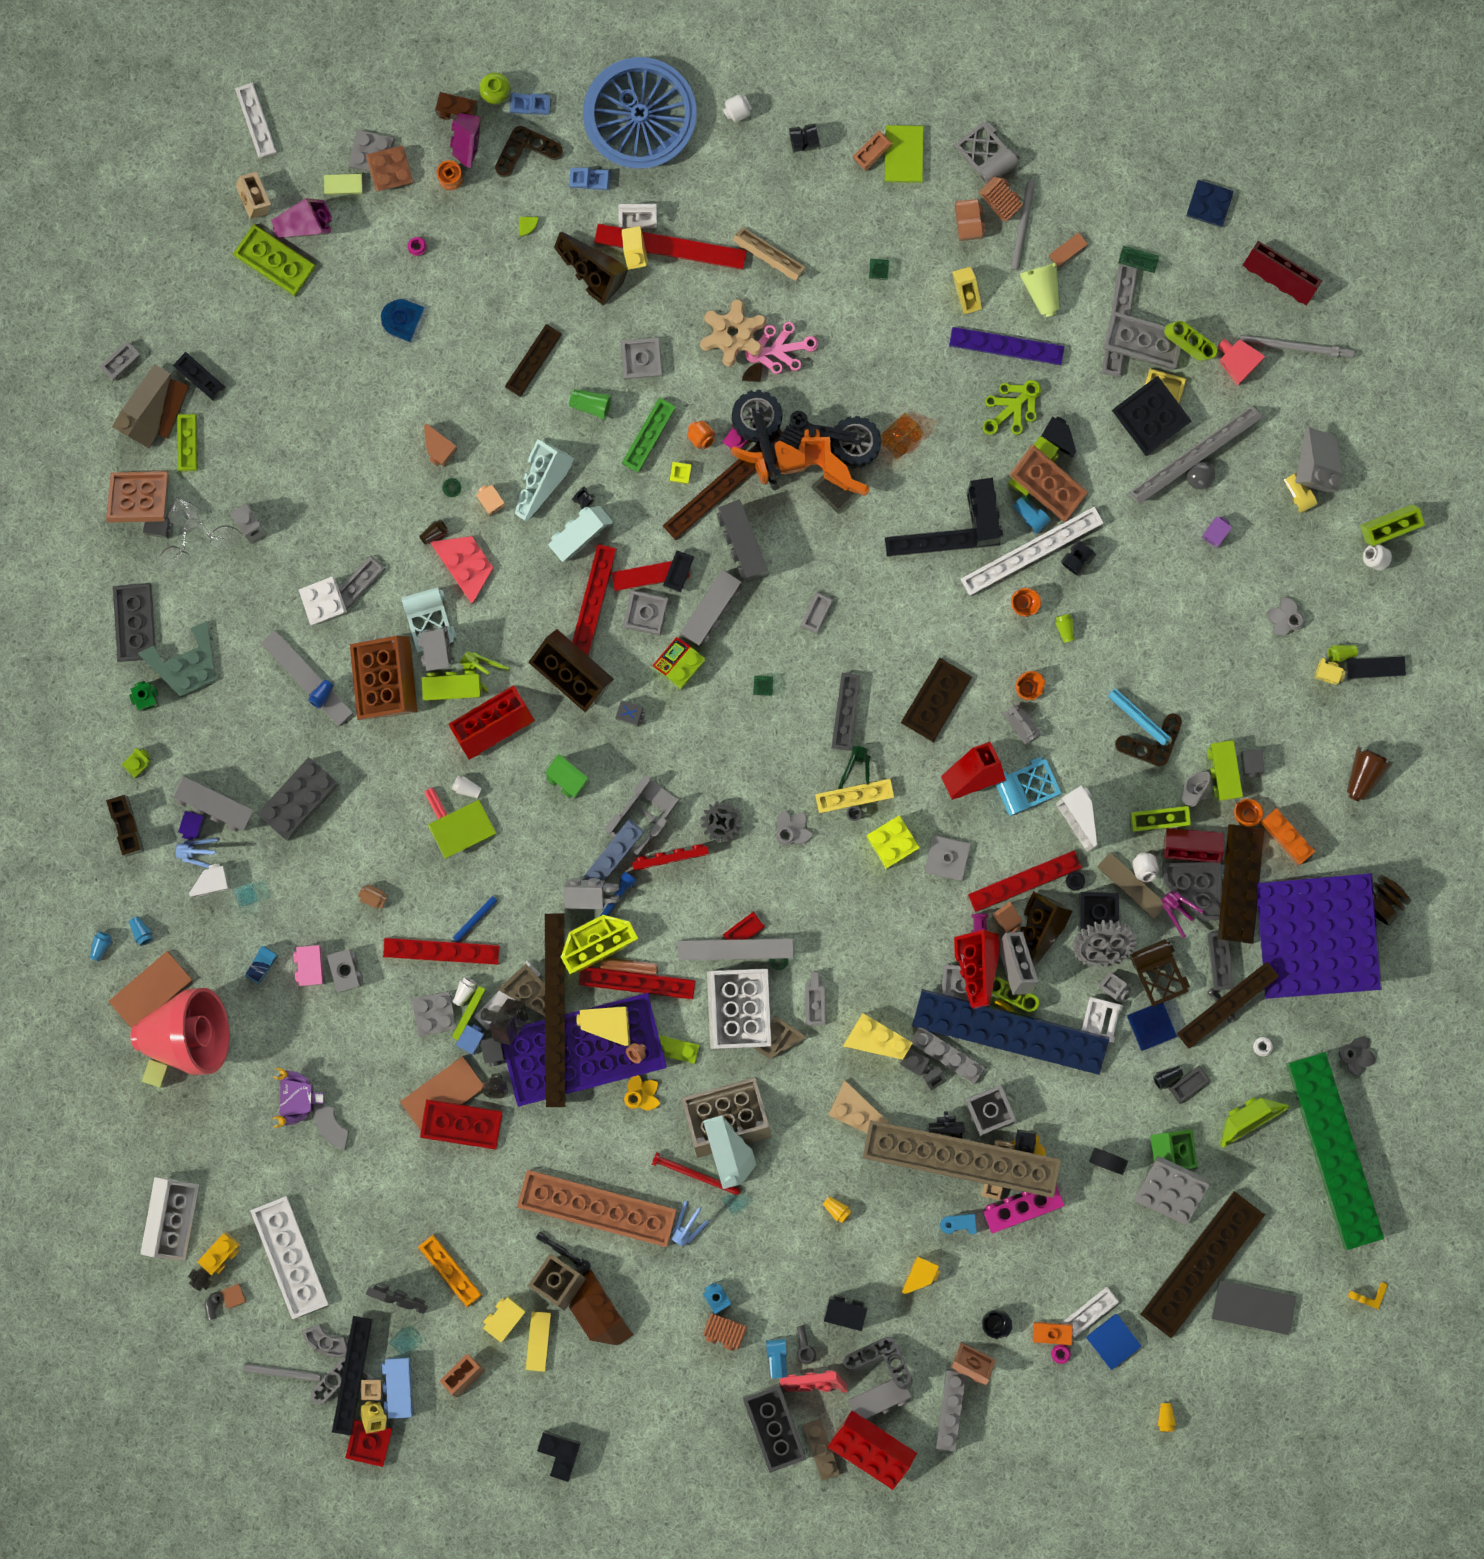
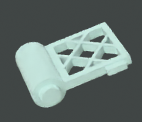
M438 587L401 597L417 652L423 651V647H419L418 636L421 635L428 621L438 626V628L443 627L441 625L444 622L448 628L450 643L454 642L453 638L457 637L454 626L450 627L443 605V601H446L443 589L439 590ZM441 610L443 619L440 624L430 620L433 612ZM430 613L428 618L423 616L425 614ZM420 616L426 620L421 630L414 626L412 618Z

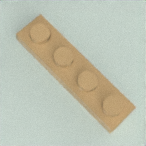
M744 227L735 234L732 240L740 247L747 249L757 258H761L770 264L771 267L778 269L795 281L806 268Z

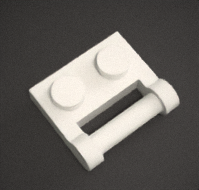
M1089 997L1081 1030L1109 1037V1042L1114 1043L1117 1020L1123 1005ZM1111 1008L1112 1012L1107 1033L1104 1035L1101 1034L1106 1010Z

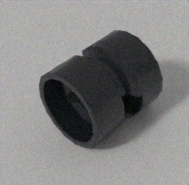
M815 123L805 125L803 129L799 126L789 128L794 153L804 151L805 147L809 150L820 148Z
M1077 540L1070 548L1071 553H1067L1064 556L1061 564L1080 577L1086 569L1085 564H1090L1096 554L1087 545Z

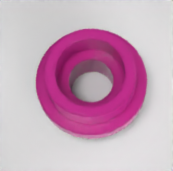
M414 237L408 242V250L412 255L421 256L425 253L427 244L421 237ZM420 244L421 248L419 250H415L414 245Z
M1058 1344L1053 1347L1051 1357L1056 1363L1064 1364L1070 1359L1071 1352L1066 1345ZM1060 1350L1064 1351V1356L1062 1358H1059L1057 1356V1353Z

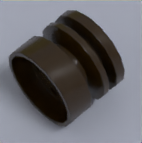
M1379 875L1377 878L1379 883L1373 882V888L1376 890V893H1374L1375 914L1379 921L1390 926L1398 917L1393 908L1395 907L1403 911L1405 907L1402 903L1409 905L1411 899L1396 882L1383 875Z

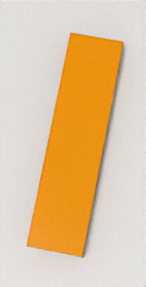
M434 1235L418 1247L466 1307L482 1295Z

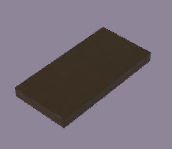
M939 657L902 719L901 724L929 741L934 742L972 676Z

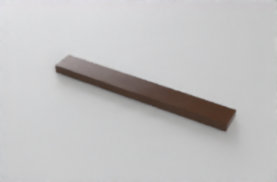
M780 429L770 439V443H775L780 439L783 433ZM756 444L748 450V452H760ZM738 459L662 526L676 540L756 470L755 463Z

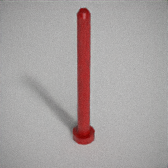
M658 1152L655 1153L651 1165L656 1166V1164H659L732 1194H740L741 1189L736 1186L723 1189L721 1180L660 1157Z

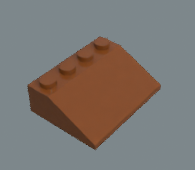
M397 635L350 644L357 720L417 713L410 637Z

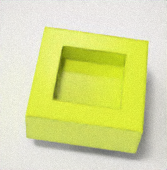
M673 462L670 482L689 485L692 465Z

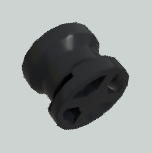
M584 486L574 495L572 501L578 503L580 508L583 509L588 507L596 496L588 493L587 488Z

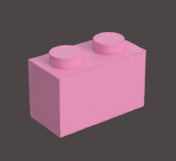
M322 946L296 947L297 952H294V963L298 964V971H295L296 983L299 982V986L324 984Z

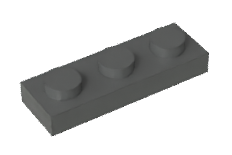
M1218 932L1207 933L1214 991L1233 989L1229 941L1218 940Z

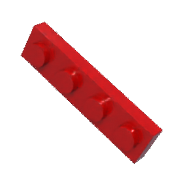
M703 844L692 846V850L687 851L684 848L673 850V854L666 855V852L654 854L655 857L647 859V856L635 858L636 862H632L633 869L636 871L709 855L708 846L704 847Z

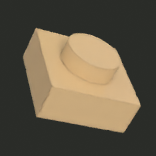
M382 1379L361 1380V1400L382 1399Z

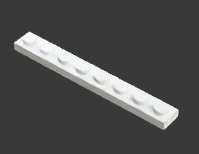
M1093 507L961 578L960 581L968 595L971 596L1103 525V521L1096 508Z

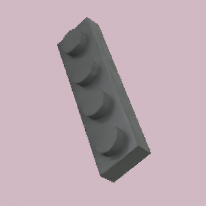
M843 672L841 674L831 749L850 751L861 675Z

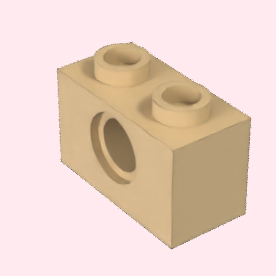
M257 171L239 176L236 188L249 219L267 215L271 204Z

